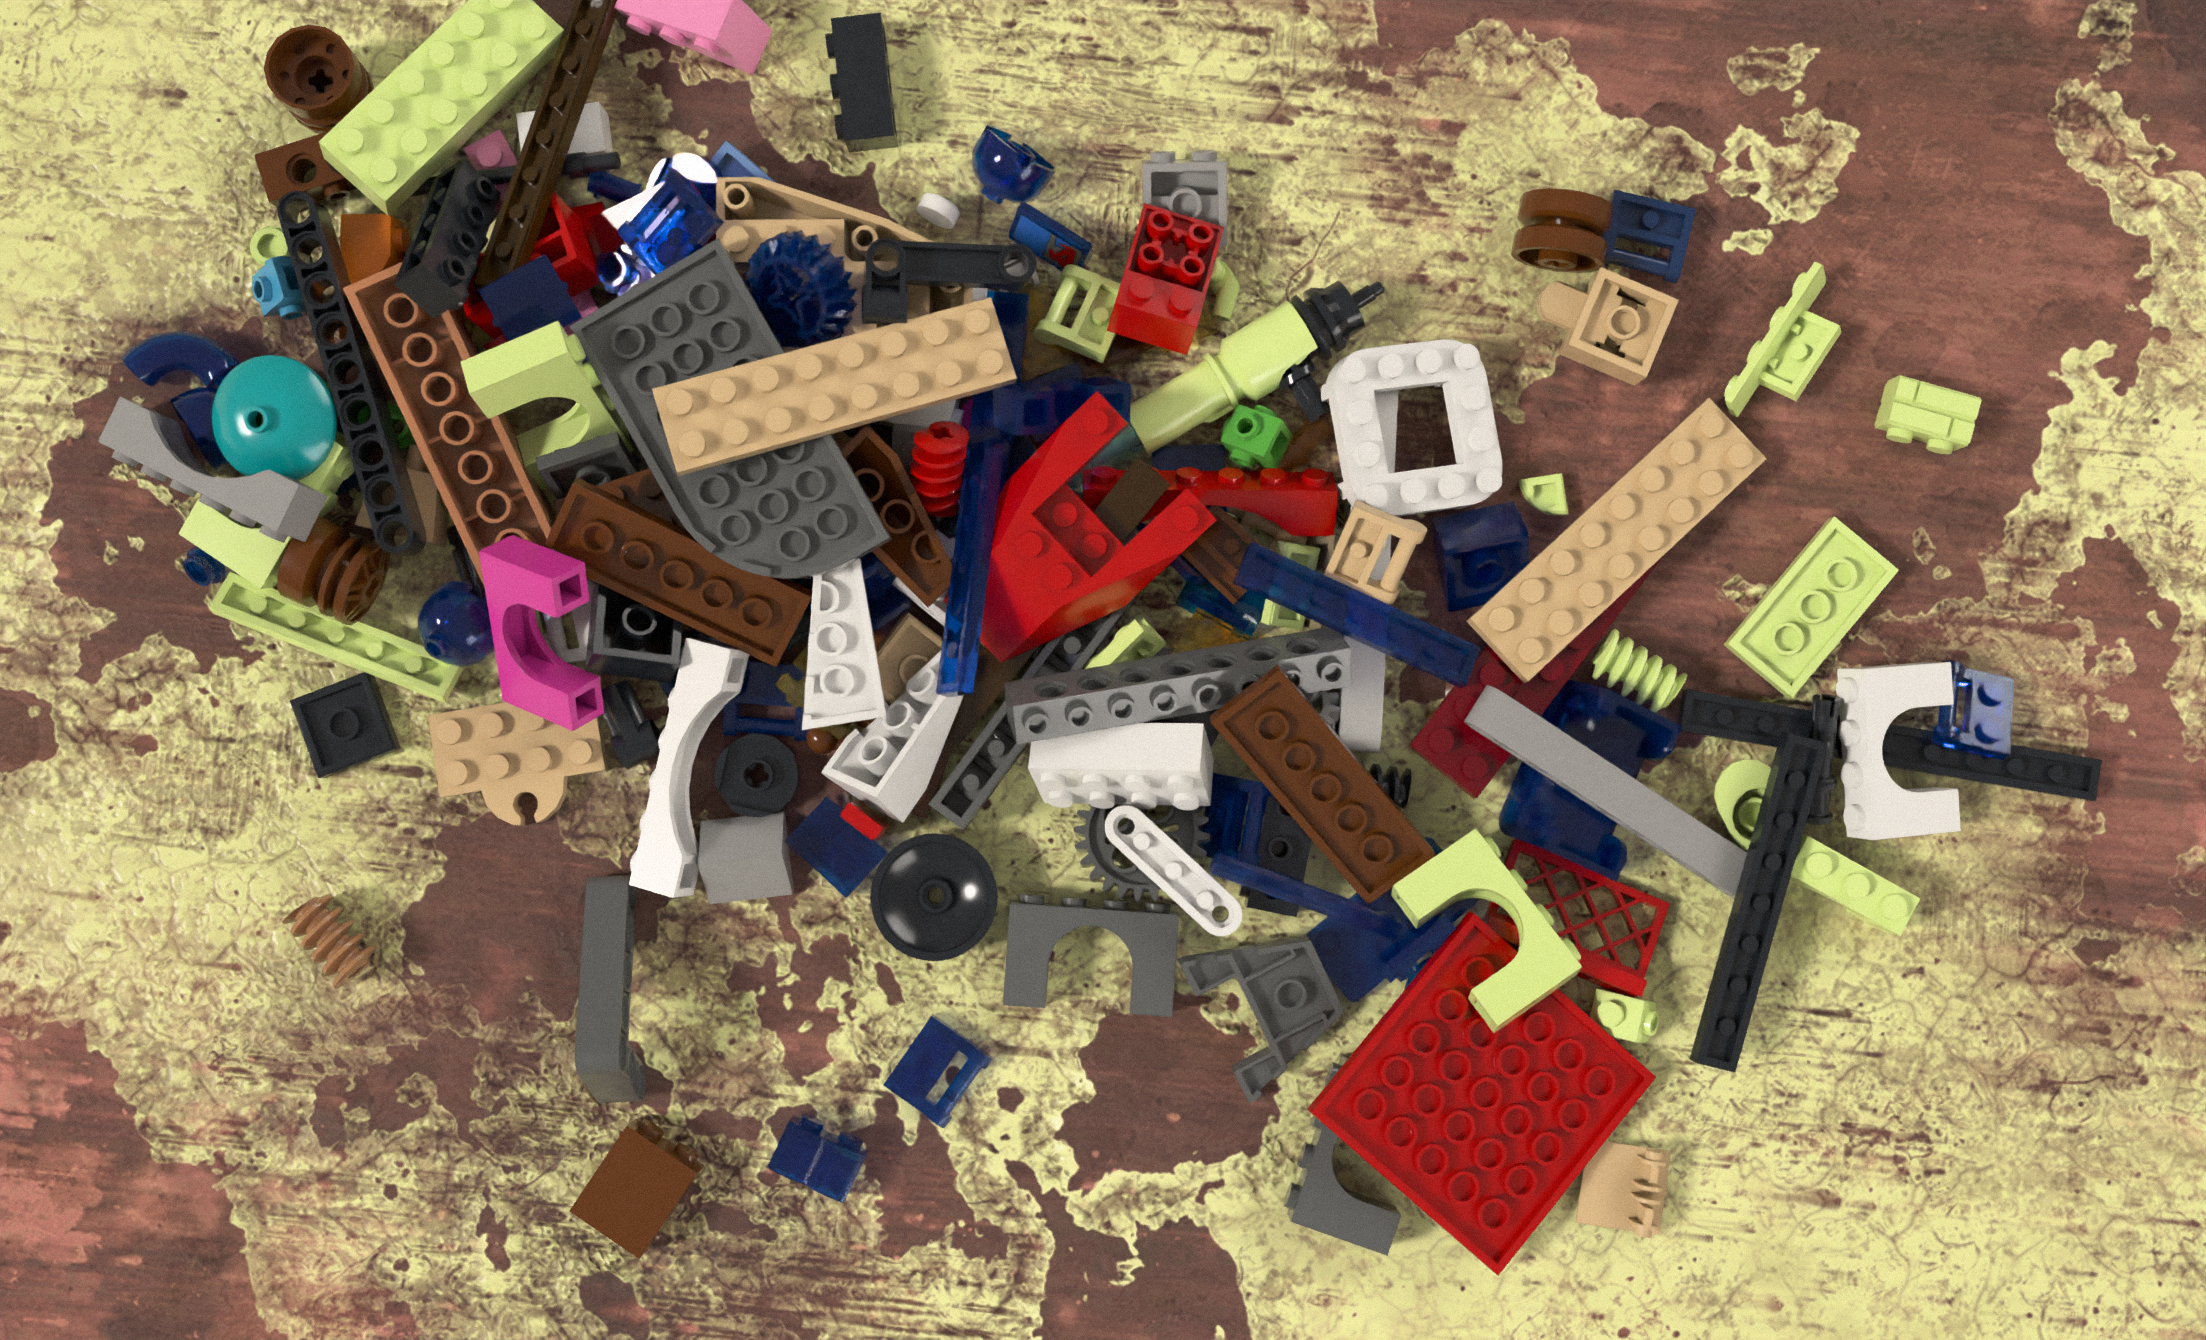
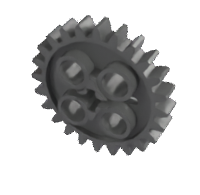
M1088 804L1091 807L1090 811L1078 810V817L1086 822V825L1074 827V833L1080 837H1085V840L1078 842L1074 846L1077 852L1089 853L1080 861L1082 868L1095 866L1089 876L1091 881L1095 882L1104 877L1103 891L1108 893L1114 886H1117L1118 898L1122 901L1128 892L1132 891L1138 904L1141 903L1144 892L1150 893L1154 903L1158 902L1159 890L1161 888L1135 864L1127 869L1117 867L1114 864V859L1120 850L1113 844L1108 845L1105 843L1107 839L1105 833L1106 818L1110 811L1123 804H1115L1112 808L1107 809L1096 808ZM1169 805L1170 811L1162 819L1151 818L1147 814L1148 809H1139L1160 829L1177 824L1179 826L1177 831L1163 832L1191 858L1207 859V852L1198 845L1210 842V834L1199 831V829L1209 825V819L1204 816L1196 817V814L1204 806H1199L1194 810H1182L1174 805ZM1128 818L1127 823L1118 829L1123 834H1129L1134 830L1135 825Z

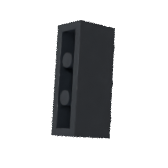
M881 13L831 18L832 33L825 34L828 58L835 59L837 73L830 74V84L833 100L840 99L841 114L834 115L837 139L845 141L849 153L898 147L886 33Z

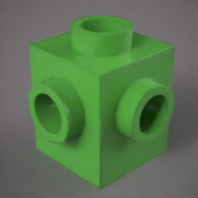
M1238 404L1233 416H1229L1223 425L1220 441L1231 454L1229 458L1240 466L1251 469L1255 464L1263 468H1278L1293 434L1284 421L1277 418V414L1261 405H1255L1252 409Z

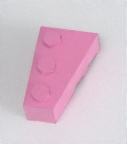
M617 0L614 6L627 19L626 25L632 30L649 36L651 32L674 45L687 47L751 75H754L772 33V29L743 0Z

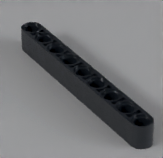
M290 191L279 200L277 206L278 218L375 539L378 545L385 551L405 557L414 556L425 547L427 541L426 530L369 342L343 290L344 287L351 285L331 216L325 206L307 193ZM310 207L309 217L305 221L298 223V216L301 210ZM322 246L323 252L320 259L310 263L311 252L315 248ZM334 286L335 293L333 298L329 302L323 303V292L328 287ZM346 326V337L342 342L335 344V332L338 328ZM353 366H358V378L355 382L347 384L346 374L348 370ZM369 405L371 408L370 419L360 425L358 414L363 407ZM381 445L384 452L383 458L376 465H372L370 454L375 447ZM393 485L396 490L395 499L391 504L385 506L382 501L383 492L387 487ZM405 525L408 530V538L403 545L397 546L394 541L395 532L399 527Z

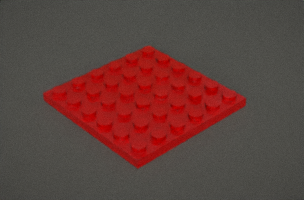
M1468 912L1307 1110L1486 1267L1499 1276L1651 1085L1656 1076L1559 989H1556L1503 1028L1493 1033L1469 1001L1468 996L1473 988L1509 964L1518 952L1475 913Z

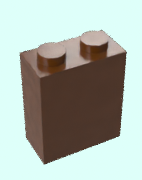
M635 1119L625 1127L569 1211L638 1259L648 1251L705 1166L697 1160L699 1155L694 1150L681 1143L675 1146L662 1137L664 1131L659 1126L645 1119L642 1122Z

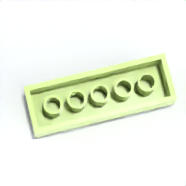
M468 0L319 141L324 159L387 216H390L556 56L564 29L532 0Z

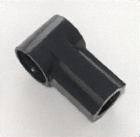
M626 679L602 689L603 715L612 731L611 742L622 765L629 770L659 755L658 742L661 733L651 718H647L630 680Z

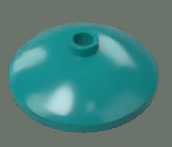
M266 355L242 362L223 379L213 402L212 427L220 451L226 460L241 474L251 476L269 469L298 481L316 471L328 457L336 438L337 412L327 385L313 369L289 357ZM259 412L263 415L264 419L260 427L256 423V416Z

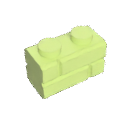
M1899 375L1888 380L1885 384L1881 399L1882 404L1878 410L1874 426L1876 429L1886 431V438L1889 440L1911 443L1912 439L1926 442V449L1931 452L1952 454L1953 450L1964 448L1971 442L1975 427L1974 421L1977 419L1982 400L1980 397Z

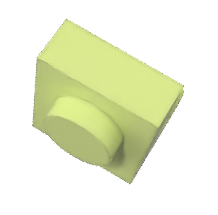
M1596 988L1590 1018L1610 1036L1635 1043H1647L1649 1036H1654L1659 1023V1013L1655 1011V1001L1634 998Z

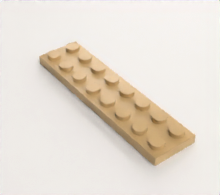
M990 297L908 319L907 323L886 325L653 388L652 391L677 474L682 476L1016 383L1017 377L992 298Z
M1708 398L1467 620L1468 624L1523 683L1528 682L1767 458L1720 408Z

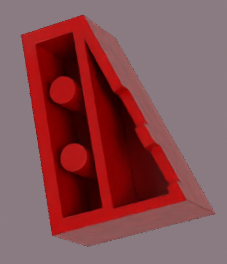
M554 192L517 297L508 298L480 294L472 287L477 275L476 272L468 286L469 297L463 304L466 316L490 337L496 339L602 282L580 217Z

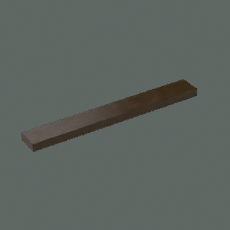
M575 0L472 286L480 294L516 298L614 24L618 12L614 8L617 0Z
M1137 457L1093 512L1124 543L1170 487L1171 483ZM986 646L983 647L974 659L976 666L947 736L957 746L961 744L1004 691V683L1013 680L1039 646L1002 663Z

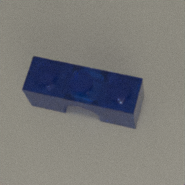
M1103 376L1019 382L993 389V427L1013 435L1055 432V425H1062L1096 391L1101 393L1130 424L1131 384Z

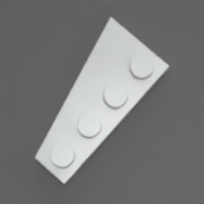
M860 558L838 570L813 576L802 730L887 716Z

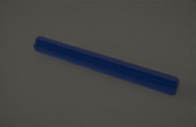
M1218 852L1212 859L1210 872L1218 877L1387 938L1397 939L1401 934L1403 920L1400 917L1224 853Z

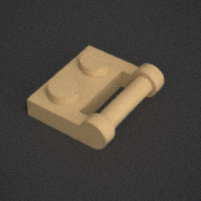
M1356 500L1324 571L1323 579L1381 603L1393 604L1399 594L1398 583L1416 544L1423 542L1427 528L1418 521L1412 519L1404 520ZM1391 534L1400 538L1382 580L1370 578L1388 535Z

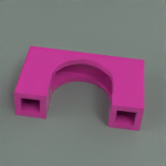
M514 535L480 550L479 555L503 701L571 731L604 714L600 676L573 666L559 658L545 642L535 616V610L558 618L590 601L585 562Z

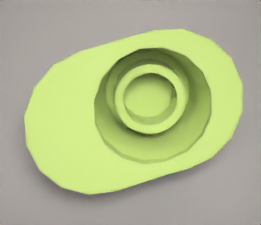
M1743 759L1731 763L1724 769L1715 784L1714 793L1717 809L1736 843L1747 852L1771 770L1768 765L1752 759Z

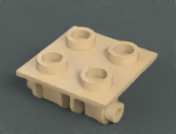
M1605 1141L1582 1170L1575 1222L1634 1231V1235L1644 1238H1651L1652 1234L1660 1235L1671 1151Z

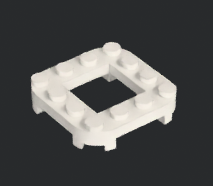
M1443 339L1366 348L1355 351L1339 360L1332 368L1326 384L1322 385L1321 400L1322 402L1329 401L1343 478V482L1337 484L1342 500L1347 498L1352 506L1358 500L1399 517L1455 508L1457 510L1482 502L1501 487L1502 457L1484 365L1480 360L1479 351L1474 345ZM1432 385L1435 388L1443 387L1456 464L1388 473L1374 393Z

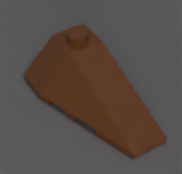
M866 425L841 450L892 540L872 552L929 607L959 577L898 455Z

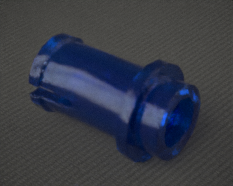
M610 170L592 172L587 184V191L593 193L594 199L599 200L603 197L617 203L628 200L644 190L642 184L610 173Z

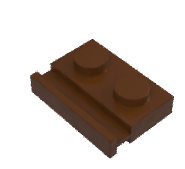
M1212 505L1209 511L1218 520L1181 554L1234 605L1267 572L1276 560L1220 506Z

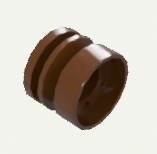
M308 24L291 28L277 37L267 52L264 72L268 87L284 107L289 110L292 116L302 126L314 133L321 134L330 131L374 90L370 74L340 35L326 27Z
M318 516L306 542L293 538L288 545L278 571L277 589L281 596L303 606L313 607L317 605L321 614L330 617L334 616L335 620L343 624L353 625L369 611L378 597L388 572L390 552L383 550L377 542H370L369 538L363 535L356 534L351 537L347 528Z

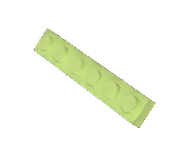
M229 572L209 606L215 615L446 703L464 669L463 663L460 660L359 621L353 625L343 624L335 620L334 616L330 617L321 614L317 605L313 607L303 606L281 596L278 590L273 588L260 589L242 576Z

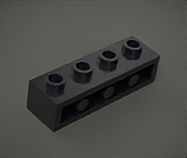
M462 159L435 177L394 283L396 287L433 319L449 309L451 311L459 309L468 299V286L471 278L478 271L479 265L477 261L480 252L488 242L486 235L489 226L497 216L495 209L501 193L488 178L482 176L465 159Z
M1259 789L1255 814H1260L1261 820L1259 830H1251L1247 855L1253 856L1251 871H1243L1239 896L1245 897L1244 905L1247 908L1297 917L1311 838L1268 789Z

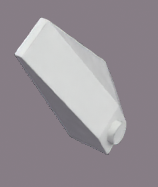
M943 648L907 681V691L890 706L885 702L887 716L876 718L861 733L857 729L852 731L841 743L821 773L872 809L903 823L927 789L976 662L972 658Z

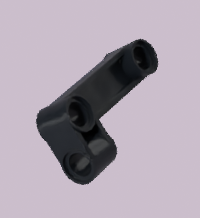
M887 237L879 238L872 242L868 248L864 265L862 324L890 325L894 323H907L908 293L906 285L1020 291L1027 286L1035 272L1037 265L1036 257L1031 249L1018 243L1004 246L896 241ZM879 254H888L894 258L897 266L892 270L883 271L876 267L873 259ZM1011 259L1018 260L1025 267V274L1018 277L1010 275L1004 267V262Z

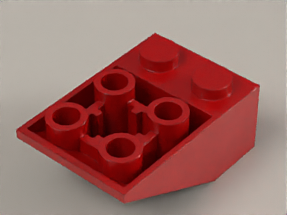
M1144 203L1107 331L1187 355L1198 326L1224 227Z

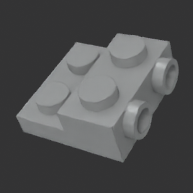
M1197 150L1192 151V159H1175V152L1156 151L1150 153V160H1142L1143 205L1144 203L1222 226L1224 230L1219 247L1227 246V162L1225 158H1217V151Z

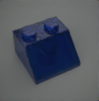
M1514 501L1432 518L1434 552L1449 612L1484 605L1529 564V532Z

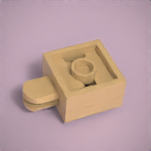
M1600 267L1590 277L1585 291L1561 281H1554L1549 284L1538 296L1536 310L1541 319L1568 330L1558 354L1635 386L1647 377L1679 300Z

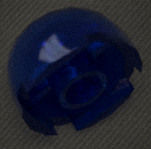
M987 124L976 142L971 160L973 173L983 184L980 192L999 205L1002 204L1004 199L1013 203H1025L1039 196L1055 174L1054 166L1027 144L1023 143L1020 145L1011 140L1012 135L1008 132Z
M196 387L169 399L181 422H184L190 432L189 435L207 462L217 473L231 465L220 451L213 432L212 407L218 389L214 387Z
M457 581L443 583L429 596L419 611L417 628L424 648L430 656L449 665L465 667L481 663L495 652L486 596L479 600L476 596L469 593L474 587Z

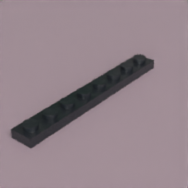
M1781 731L1689 1058L1697 1064L1736 1072L1828 743Z

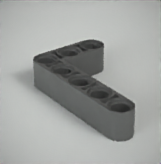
M631 875L589 877L586 885L575 1041V1066L578 1076L598 1103L643 1101L646 1090L643 1063L628 1042L636 916V886L629 885Z

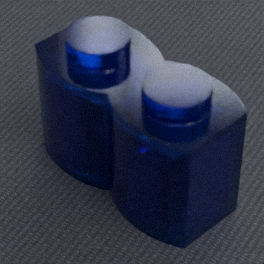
M803 1113L800 1118L792 1116L767 1167L788 1179L808 1186L824 1196L844 1203L868 1153V1150L861 1147L863 1141L844 1131H841L839 1136L823 1129L825 1123L812 1115Z

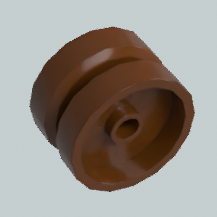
M1552 188L1535 189L1525 192L1520 197L1517 216L1520 223L1525 227L1518 229L1514 234L1511 255L1515 260L1525 265L1544 270L1570 273L1596 271L1605 264L1607 243L1600 235L1605 234L1610 229L1614 208L1611 202L1586 192Z

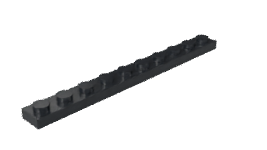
M1686 689L1682 690L1676 731L1777 748L1781 731L1806 738L1809 737L1812 711ZM1838 715L1833 758L1842 759V745L1838 734L1840 715ZM1894 724L1889 725L1882 746L1885 767L2085 801H2096L2102 764L2100 759Z

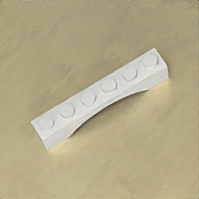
M686 638L685 644L680 650L675 687L671 690L668 698V718L658 742L660 749L656 769L652 772L649 780V789L651 791L647 809L640 819L641 835L638 848L630 862L632 874L629 885L672 898L694 895L699 873V844L694 833L690 814L689 786L692 765L700 741L712 720L730 700L741 692L749 654L737 648L705 639Z

